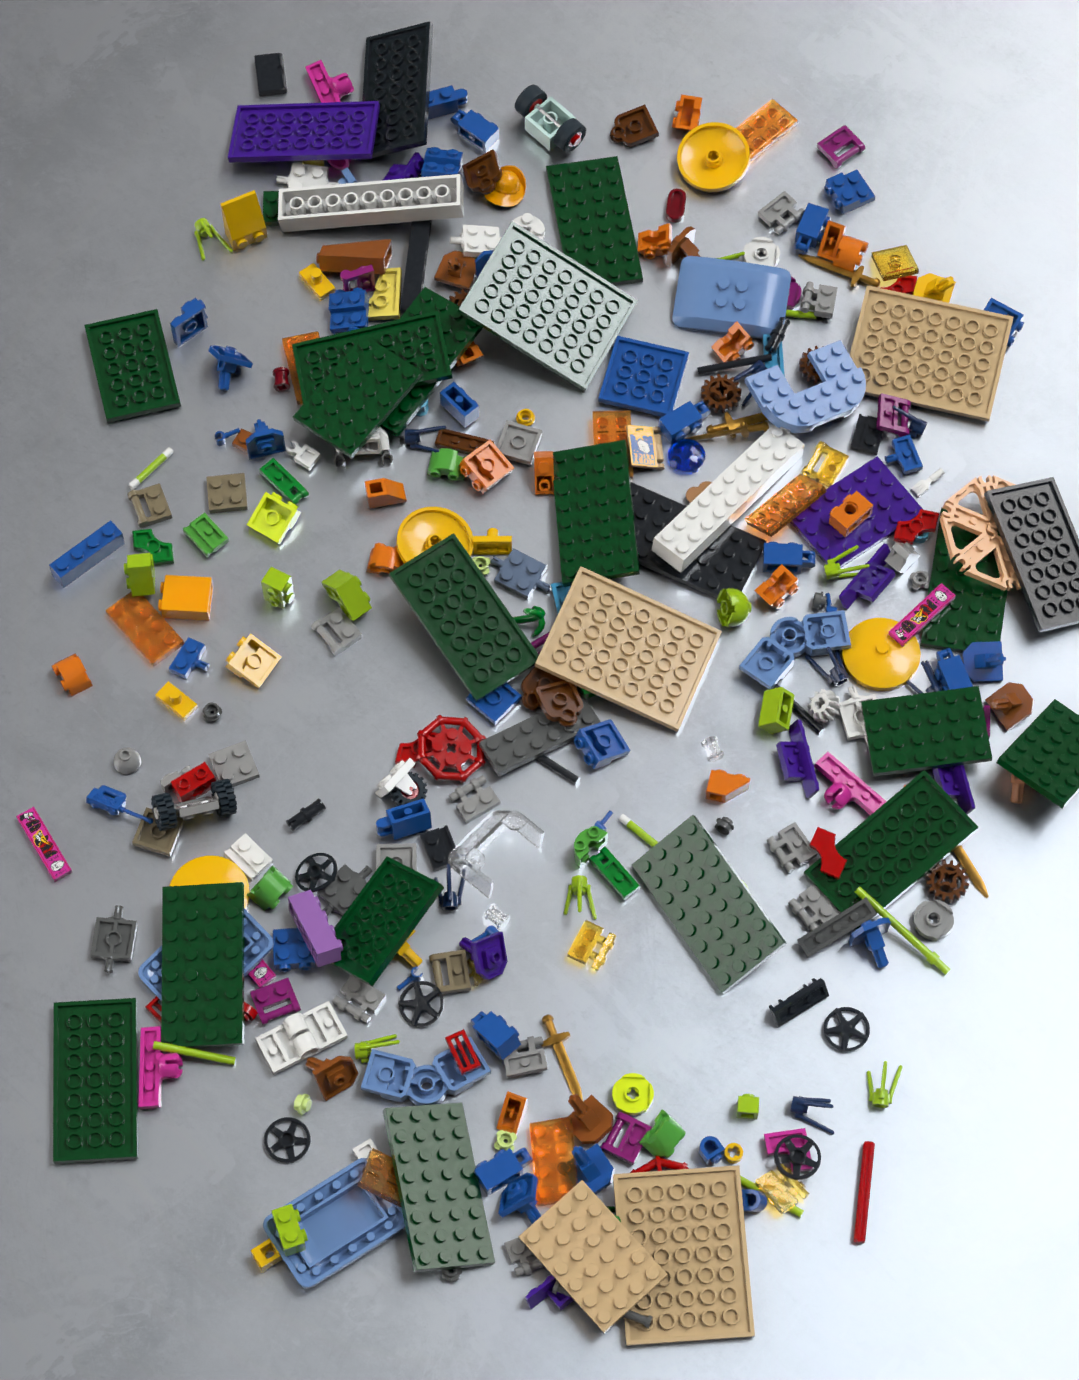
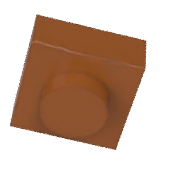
M241 428L232 442V446L248 453L245 440L253 433Z

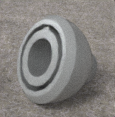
M122 748L114 756V767L119 773L132 774L139 769L141 757L132 748Z

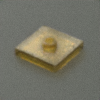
M907 245L872 252L871 257L883 281L919 274V268Z

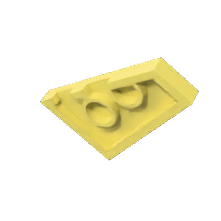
M401 267L387 268L385 274H380L375 285L374 294L369 299L368 321L400 319Z

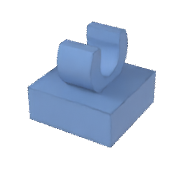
M348 167L341 171L345 177L338 181L339 184L358 183Z

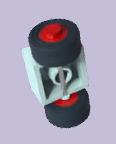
M537 85L528 86L518 96L514 107L525 118V130L549 151L558 146L562 151L568 153L573 151L582 142L586 135V127L551 96L547 99V94Z

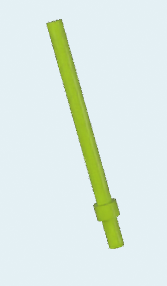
M860 886L855 893L861 899L867 897L873 909L882 918H889L890 925L927 958L926 961L931 965L934 964L945 975L951 970L939 959L940 956L935 951L929 950Z

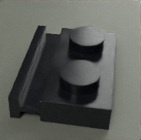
M859 414L850 449H858L861 452L873 455L878 454L883 431L877 430L876 417H866Z
M447 825L443 828H436L420 834L422 844L434 872L447 868V864L453 866L455 863H461V858Z

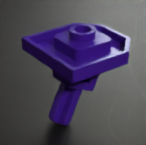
M502 931L495 932L474 942L466 937L462 938L459 946L471 954V960L474 961L478 975L483 979L489 980L503 974L508 960Z

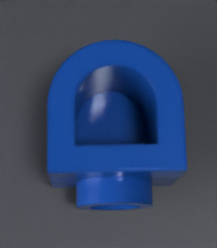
M713 1136L703 1138L700 1143L699 1154L706 1165L709 1163L715 1165L723 1159L722 1155L725 1152V1148L720 1141Z
M753 1189L742 1190L744 1212H761L765 1209L767 1197L763 1192Z

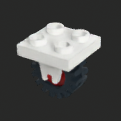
M409 758L405 762L401 760L390 770L392 775L388 774L378 783L377 787L379 789L375 794L382 798L389 793V796L392 795V802L395 801V805L400 806L423 798L425 799L428 789H425L427 784L426 782L423 783V777L419 778V774L408 772L416 764Z

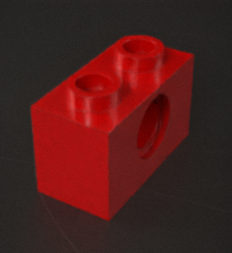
M203 762L172 780L171 785L179 801L185 802L197 799L210 791L211 784L216 781V778L206 762Z

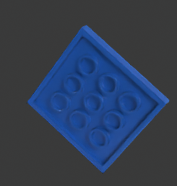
M617 336L598 402L661 417L674 410L689 358V352Z

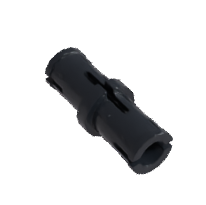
M785 317L779 318L765 346L767 352L772 347L771 354L776 353L790 325L789 319H786L783 324Z
M318 798L306 808H301L300 812L286 820V823L289 827L291 826L290 829L292 831H295L305 822L312 821V817L325 810L326 807Z

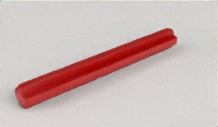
M871 1141L864 1142L854 1231V1242L860 1244L865 1243L875 1149V1143Z

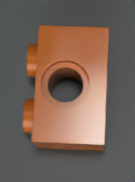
M858 491L852 495L849 494L839 507L835 506L830 511L829 524L846 538L872 514L873 504Z

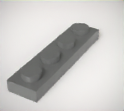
M867 897L797 939L806 956L810 957L876 916L877 913Z

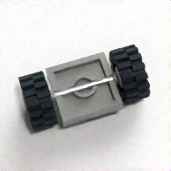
M223 779L212 782V798L206 796L174 804L169 792L152 796V811L159 831L176 828L177 816L183 817V819H191L195 817L194 814L202 813V815L214 813V810H217L219 817L236 814V795H234V788H232L230 780Z

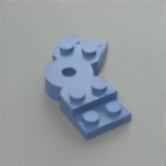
M845 610L807 614L801 622L795 617H784L777 620L771 628L770 638L762 637L739 665V669L770 690L793 667L794 658L799 657L804 652L810 656L829 654L827 647H830L831 651L851 648ZM786 636H791V637H793V639L789 640V639H786L785 637H786Z
M471 1037L468 1039L481 1064V1068L473 1069L472 1072H466L463 1076L450 1049L434 1056L432 1065H422L416 1067L414 1061L410 1058L372 1049L361 1090L379 1094L381 1098L400 1103L410 1099L416 1106L441 1104L447 1094L454 1096L472 1087L473 1083L491 1074V1070ZM464 1040L461 1041L471 1065L474 1064ZM457 1044L454 1045L463 1067H467ZM424 1083L432 1084L430 1089H423L421 1086Z

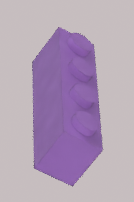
M311 890L289 896V912L317 966L321 967L341 960V951H343L341 940L336 939L333 925L328 924L327 914L325 910H321L319 898L317 896L314 897Z

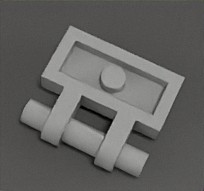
M784 191L760 209L758 216L770 227L776 223L778 226L774 231L779 235L782 232H786L794 222H799L805 210L800 208L796 211L794 208L797 206V202ZM786 214L790 215V217L786 220L782 218Z
M807 282L803 289L804 298L801 300L802 312L808 313L809 310H815L814 316L832 319L838 287L819 284V289H814L813 282Z
M484 776L477 779L473 778L469 784L462 788H456L455 792L449 795L452 802L460 799L461 803L456 805V809L466 824L501 804L490 786L484 790L482 789L481 785L487 782ZM475 790L477 794L467 798L466 794Z
M796 822L778 832L780 840L776 841L773 836L766 840L770 845L769 849L771 852L777 855L780 860L779 863L789 873L795 870L792 864L793 861L796 860L801 866L817 857L818 854L816 850L810 847V842ZM786 846L791 854L786 856L781 848Z
M815 884L799 894V899L802 903H798L794 898L788 902L792 912L798 915L803 920V925L811 931L818 927L816 923L820 922L823 924L840 913ZM808 908L814 916L810 917L805 912V909Z
M351 975L340 990L346 997L342 999L339 996H335L333 1003L338 1005V1008L343 1012L346 1010L354 1015L353 1018L368 1023L371 1016L366 1014L367 1010L375 1014L385 1000L386 994ZM353 1000L356 1003L360 1004L361 1007L356 1008L350 1003Z
M531 1036L527 1037L526 1040L520 1041L521 1045L504 1059L507 1078L548 1070L544 1048L536 1049V1046L543 1045L542 1036L536 1038ZM529 1048L527 1052L518 1053L519 1049Z
M519 1237L504 1243L511 1263H521L520 1267L514 1268L517 1276L529 1275L533 1270L541 1267L545 1268L539 1260L528 1263L527 1259L533 1257L534 1254Z

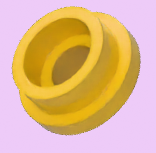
M522 409L517 413L516 421L518 424L531 426L535 422V415L529 409Z

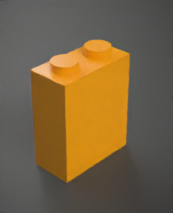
M165 575V580L161 582L160 587L163 597L159 599L158 610L162 612L163 618L209 621L213 593L212 577Z

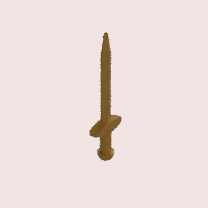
M799 254V257L812 264L852 278L851 287H855L859 282L877 288L880 286L881 281L878 278L874 279L863 275L864 266L862 265L856 271L851 272L815 256Z
M725 412V423L714 426L711 424L707 426L706 431L708 434L739 428L741 422L751 425L768 419L761 412L733 420L731 415ZM736 434L730 435L732 438H736Z
M762 421L759 424L748 425L746 422H741L738 429L684 438L680 442L696 441L741 433L744 438H747L751 432L763 430L766 432L769 429V423Z
M960 845L953 852L963 868L967 870L966 873L974 886L988 898L989 895L983 879Z
M550 1014L545 1015L542 1018V1023L546 1025L550 1037L544 1040L541 1046L543 1048L553 1046L572 1094H578L583 1101L581 1087L562 1043L571 1035L569 1032L557 1033L553 1023V1016Z

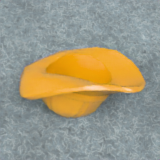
M506 165L501 167L502 177L496 182L494 191L490 194H484V196L495 205L511 207L517 205L523 199L526 190V179L519 168Z

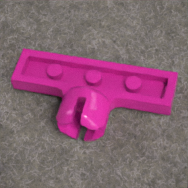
M322 60L305 67L321 103L341 102L340 99L343 96L354 91L347 73L330 78Z
M827 752L815 762L814 767L833 784L824 794L828 805L836 800V803L831 806L833 809H842L848 802L853 801L871 815L887 802L831 753Z
M161 1026L141 1028L138 1103L140 1109L161 1108L162 1081L170 1078H179L183 1072V1069L179 1070V1067L183 1066V1062L178 1053L163 1054L162 1051L153 1049L154 1041L161 1042Z

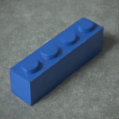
M110 520L49 564L52 576L65 588L125 544L123 533Z

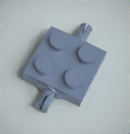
M514 548L504 561L495 556L492 557L493 559H491L490 563L500 568L494 579L495 583L526 599H529L532 592L537 588L549 592L551 585L542 581V576L547 569V565Z

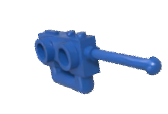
M102 785L99 789L93 788L86 797V803L90 804L93 808L108 811L110 815H118L120 812L127 813L147 821L149 824L153 823L152 818L127 810L125 808L127 796L121 791Z

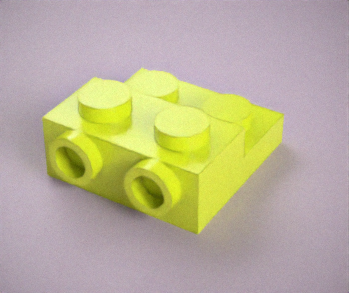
M265 492L246 525L281 544L289 528H293L301 512L297 510L299 506L290 501L287 504L281 501L283 497L275 492L271 495Z

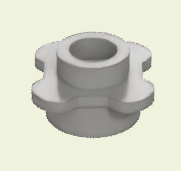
M917 571L910 574L914 590L929 588L928 572Z

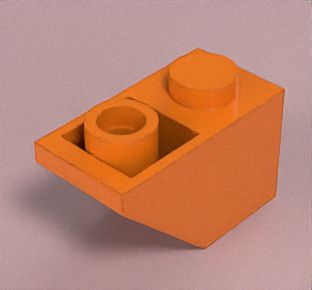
M553 451L534 452L535 495L554 494Z
M386 478L365 481L369 509L407 502L403 483Z
M720 769L716 771L711 770L705 799L726 803L749 789L750 778L743 774H729Z

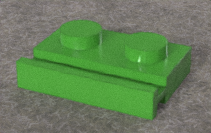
M205 512L193 520L189 526L183 528V532L207 558L212 552H216L229 542V538Z

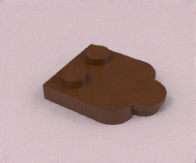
M645 104L619 114L614 121L615 127L610 132V138L613 142L623 143L627 147L636 146L659 136V132Z
M494 149L462 165L467 185L473 192L490 194L496 188V182L502 177V169Z
M534 667L521 683V689L524 693L522 696L524 707L529 710L541 708L534 693L535 688L559 682L563 679Z
M562 680L535 688L534 693L547 719L554 722L558 721L565 727H571L576 724L577 716L581 714L583 709V701L574 684Z

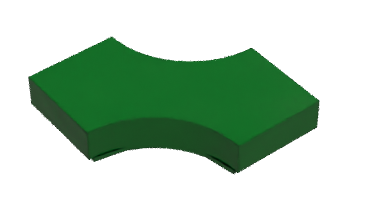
M152 529L132 531L134 551L151 553L155 566L174 564L172 543L159 541L153 535Z

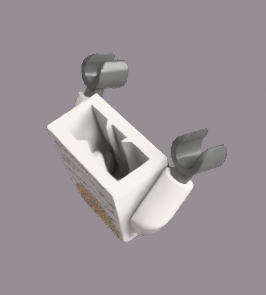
M379 427L356 455L381 454V451H383L381 457L382 465L384 466L385 464L384 458H389L390 464H392L393 456L388 451L390 450L388 434ZM336 448L338 455L334 457V463L337 467V461L343 460L342 466L345 467L346 460L343 452Z

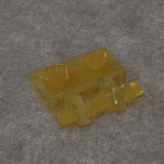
M585 920L567 957L584 965L587 964L589 959H592L594 963L591 968L599 971L601 965H604L607 960L605 958L609 950H612L615 944L616 935L610 932L607 938L601 936L604 928ZM597 943L602 945L599 953L593 951Z
M780 1164L786 1172L793 1175V1172L790 1168H786L784 1164ZM773 1170L764 1174L755 1182V1185L766 1195L767 1199L781 1214H784L798 1204L799 1200L796 1197L798 1194L803 1199L810 1195L802 1181H795L784 1176L782 1173L777 1176ZM787 1180L793 1188L789 1189L783 1182Z

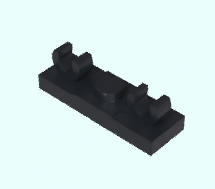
M815 978L811 979L812 984L808 986L803 984L801 990L789 996L786 1000L779 999V1004L775 1007L769 1005L774 1022L778 1027L829 996L826 983L822 978L818 980Z

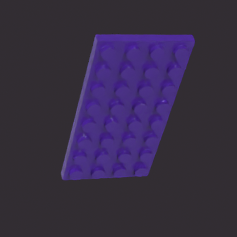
M379 101L237 105L228 161L229 163L372 159L380 109Z

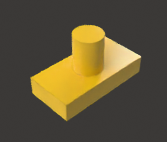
M314 263L299 272V277L320 301L336 291L334 285Z
M489 528L487 536H473V554H510L512 551V536H498L496 528Z
M169 681L155 694L156 699L184 721L198 708L197 703Z

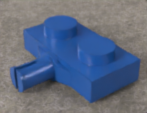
M906 435L892 439L895 454L884 457L886 464L897 461L901 465L904 475L922 470L923 465L911 436Z
M188 637L169 666V671L185 679L188 678L191 671L196 667L207 671L210 664L201 660V656L206 649L205 644Z

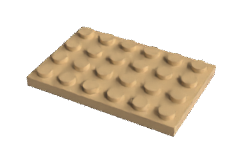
M583 1180L518 1236L603 1333H606L668 1276Z

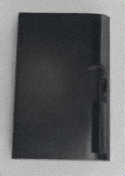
M283 54L255 55L259 96L286 94L288 91Z

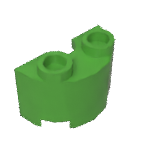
M441 448L436 453L432 451L427 475L434 478L447 475L450 480H464L465 476L461 474L459 466L463 458L457 455L458 451Z
M591 826L579 833L574 842L575 863L579 868L589 860L590 856L588 853L591 850L599 851L608 842V832L599 829L597 826Z
M272 865L261 880L249 891L247 896L264 911L269 907L273 910L280 902L278 898L282 893L286 895L293 885L287 877Z
M662 1109L654 1120V1127L646 1132L640 1144L654 1157L665 1156L668 1158L674 1153V1147L684 1138L686 1132L675 1119Z

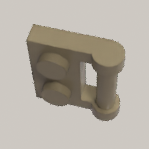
M160 483L141 490L128 492L127 495L133 503L140 528L172 518ZM145 498L151 514L150 517L145 516L139 499Z
M465 949L429 956V961L433 967L435 985L440 989L442 995L471 990ZM442 961H446L450 985H443L440 965Z

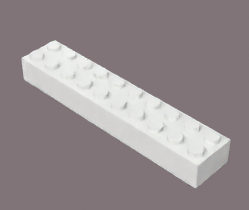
M460 174L279 189L278 221L282 232L464 217V187Z
M772 425L654 537L652 551L680 573L684 571L802 457L805 444L784 428Z

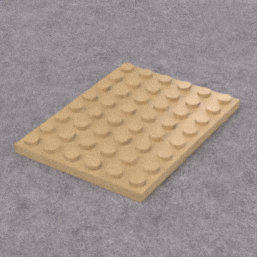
M867 285L850 352V357L856 367H861L865 375L866 390L864 395L878 397L883 393L910 400L911 405L989 422L1014 317Z
M580 566L534 666L678 732L722 631Z
M739 1165L613 1174L616 1216H619L624 1227L668 1274L659 1285L631 1309V1311L647 1317L649 1315L653 1316L649 1329L645 1328V1325L624 1317L626 1346L755 1337Z

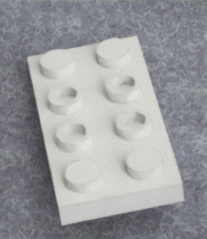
M327 1001L303 1014L295 1013L287 1017L282 1025L255 1039L275 1075L347 1039L348 1035L332 1005Z

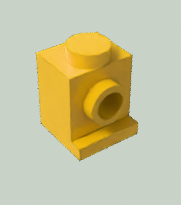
M270 1238L250 1250L263 1273L283 1260ZM269 1252L274 1254L270 1258L266 1257L267 1253Z

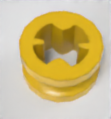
M737 1143L728 1144L724 1152L725 1160L731 1164L740 1162L743 1156L742 1147ZM736 1149L739 1156L730 1157L728 1151Z

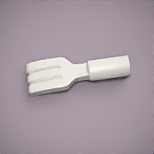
M939 468L927 480H920L911 490L920 497L929 489L930 484L945 474L944 470Z

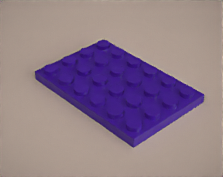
M877 456L788 513L786 518L825 565L828 564L827 560L858 545V549L835 562V564L839 563L840 568L893 535L898 521H909L915 518L920 509L923 508ZM858 491L873 504L872 514L845 538L829 524V513L835 506L839 507L847 495H852Z

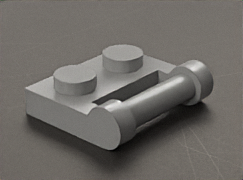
M340 607L311 625V628L318 632L332 648L331 651L334 655L340 654L363 638L362 633ZM328 625L340 639L341 643H337L324 627Z

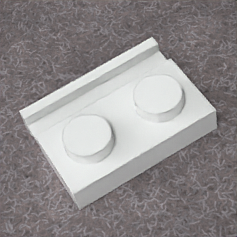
M246 833L232 844L231 848L224 851V855L237 864L251 881L273 863V859Z

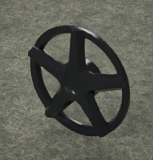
M315 853L306 857L296 869V884L301 890H311L312 893L325 889L335 881L338 870L337 862L331 855L326 853ZM325 856L328 859L320 865L315 862L313 857ZM308 861L310 866L307 872L299 874L302 865ZM333 863V873L329 875L324 870ZM310 878L309 888L301 885L299 880ZM319 879L328 880L323 885L315 888Z
M415 981L401 994L398 1002L399 1010L404 1020L409 1024L425 1027L431 1025L440 1017L444 1008V998L440 989L433 983ZM420 985L430 986L435 991L424 996ZM414 987L415 999L404 1001L406 994ZM439 995L440 1009L439 1012H436L431 1007L430 1002ZM403 1007L415 1009L412 1021L406 1016ZM426 1012L434 1017L429 1022L418 1023L422 1013Z
M836 1008L827 1016L824 1022V1035L827 1041L838 1050H857L869 1038V1022L864 1013L855 1008ZM842 1011H850L857 1015L850 1021H847ZM836 1015L839 1026L827 1028L831 1017ZM861 1019L866 1026V1035L855 1028ZM828 1034H839L842 1037L841 1047L833 1043ZM852 1036L863 1040L859 1045L847 1048L849 1038Z
M284 1117L274 1121L267 1128L264 1135V1147L267 1154L274 1160L282 1163H294L301 1159L307 1153L311 1144V1136L307 1126L302 1121L292 1117ZM282 1121H292L287 1131H281L275 1125ZM297 1124L303 1127L307 1138L294 1135ZM271 1131L279 1140L269 1148L267 1138ZM306 1144L304 1150L295 1157L293 1146ZM284 1148L289 1159L277 1157L273 1153Z
M800 1134L789 1135L777 1144L774 1152V1163L784 1176L795 1181L803 1180L814 1175L819 1169L821 1152L818 1145L811 1138ZM803 1138L808 1142L799 1148L795 1147L790 1139ZM785 1142L790 1154L778 1158L779 1148ZM812 1146L817 1151V1162L806 1156ZM792 1163L793 1175L786 1172L780 1164ZM805 1164L814 1167L811 1172L800 1175L801 1165Z

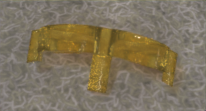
M470 957L467 963L473 971L469 974V977L473 976L474 985L478 986L484 979L476 973L474 961Z

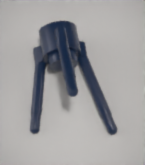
M758 360L750 368L735 376L734 382L749 373L753 375L766 370L767 367L761 360ZM749 392L745 400L742 402L741 405L743 407L752 397L751 392Z
M892 406L894 410L912 420L909 429L912 430L909 431L910 436L916 438L917 434L923 435L928 422L916 418L912 414L900 409V407Z
M446 426L405 429V444H410V449L439 452L438 449L418 445L417 442H421V433L446 429Z
M827 647L834 668L829 671L830 676L809 655H805V658L827 679L829 684L834 683L835 686H840L848 681V673L845 670L839 650H835L837 663L831 648Z
M922 661L921 665L931 683V686L925 691L927 693L942 691L929 661ZM910 680L906 682L918 694L923 693Z
M447 864V891L444 892V895H442V892L439 894V906H442L443 910L453 911L458 909V905H462L461 898L468 868L464 867L458 895H456V892L452 891L451 866Z
M793 1096L790 1112L795 1113V1118L802 1119L830 1134L835 1133L828 1127L803 1115V1113H808L809 1106L833 1108L832 1104H826L830 1103L831 1099Z

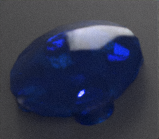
M692 439L676 441L670 446L668 451L670 466L672 469L682 472H698L705 461L703 446Z

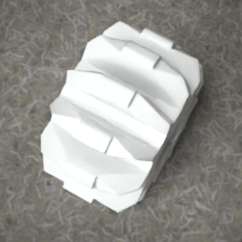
M821 689L820 693L814 691L815 697H809L811 703L807 705L810 709L808 712L810 716L817 722L827 723L829 719L834 720V715H839L837 709L842 707L838 703L840 701L839 697L831 690Z

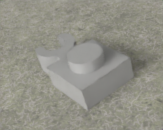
M190 765L182 769L181 772L169 773L160 780L164 793L173 791L171 781L192 769Z

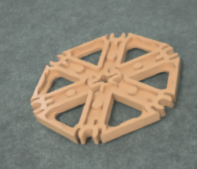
M988 475L985 483L982 480V476H979L950 497L942 507L948 511V513L943 511L940 514V523L950 559L957 556L953 564L961 562L963 564V567L960 569L961 572L968 568L964 575L1003 591L1006 589L1010 591L1013 588L1012 584L1019 590L1021 586L1002 538L998 536V528L984 496L988 490L1016 484L994 475L992 477ZM969 493L977 494L983 515L958 505L959 501ZM957 526L979 537L960 550L955 546L951 527ZM992 551L994 552L1000 573L999 578H993L976 569V564Z

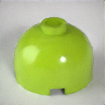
M734 588L722 589L719 592L717 603H720V609L717 610V616L720 624L725 627H734L744 623L752 610V605L745 593Z

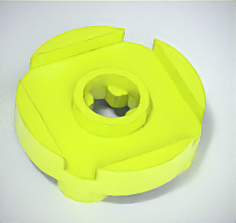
M625 1074L613 1086L612 1099L619 1112L632 1116L640 1115L647 1112L653 1102V1086L640 1074ZM635 1090V1093L639 1094V1096L631 1099L630 1096H627V1093Z

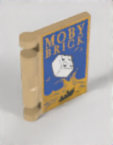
M627 425L630 467L664 470L665 466L661 463L664 461L661 435H654V433H660V427Z

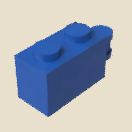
M453 85L430 91L428 120L456 113L458 106L465 105L468 102L467 90H454Z
M458 110L450 118L451 122L457 126L458 135L485 153L499 139L498 126L486 120L480 113H476L473 110H470L468 113Z
M811 203L807 204L796 230L795 242L797 244L795 249L808 253L810 247L816 248L817 243L822 241L824 227L826 228L828 220L831 219V217H828L829 209Z
M689 401L659 418L658 427H660V431L670 444L680 442L688 434L699 431L702 427L703 419L711 411L703 401L695 405Z
M777 542L764 543L762 572L773 573L782 564L791 573L801 574L802 568L815 567V552L804 551L803 544L794 542L788 544Z
M950 648L936 652L938 662L934 673L936 679L940 680L942 684V691L973 687L960 655L954 656Z
M424 798L386 810L387 817L376 821L377 834L381 837L392 834L394 840L432 828L431 813Z
M480 1011L478 1015L470 1020L478 1039L502 1060L521 1045L518 1031L513 1026L509 1027L501 1015L496 1016L492 1011L486 1015L483 1011Z
M525 1147L515 1153L510 1148L506 1151L503 1149L497 1152L490 1161L484 1160L476 1166L474 1173L481 1187L489 1196L523 1175V1168L529 1165L533 1159ZM521 1156L523 1161L519 1163L517 1158Z

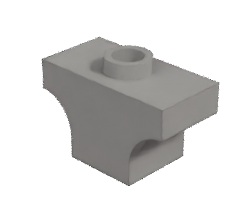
M895 542L885 562L899 573H905L908 567L920 555L914 551L915 548L909 543Z

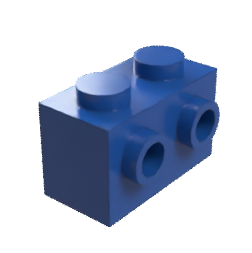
M452 382L440 392V404L463 427L466 428L479 418V405L455 382Z

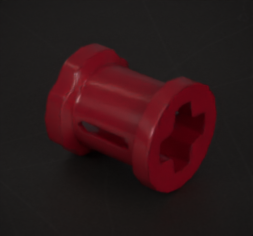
M278 367L273 370V376L275 377L273 386L278 392L290 389V383L288 382L290 372L288 368Z

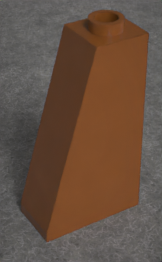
M391 239L323 245L320 252L317 253L316 262L319 264L321 271H353L362 266L372 265L374 274H385L393 256Z

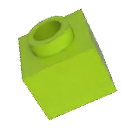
M753 1094L738 1096L736 1118L757 1119L759 1097H755Z

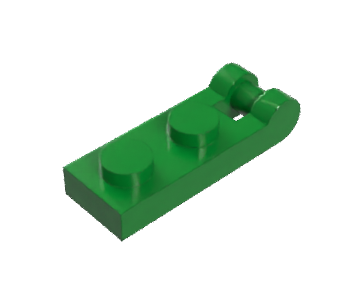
M274 458L259 469L260 474L288 501L295 505L299 504V500L302 498L305 499L309 496L308 491ZM294 489L297 491L295 495L291 493Z
M605 846L599 850L600 853L589 858L592 866L602 874L623 900L640 889V885ZM606 859L608 862L603 865L601 861Z

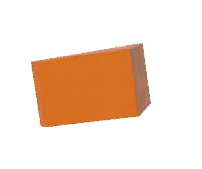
M828 220L817 256L834 261L839 250L840 241L845 235L846 226Z
M507 1091L496 1129L517 1134L527 1109V1098Z

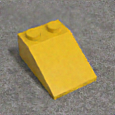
M255 190L220 203L225 235L234 251L268 238Z

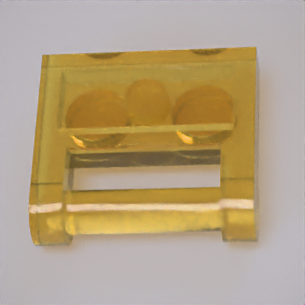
M819 441L814 455L801 472L804 476L830 487L835 484L849 456L829 447L825 442ZM824 453L828 456L817 473L813 469Z

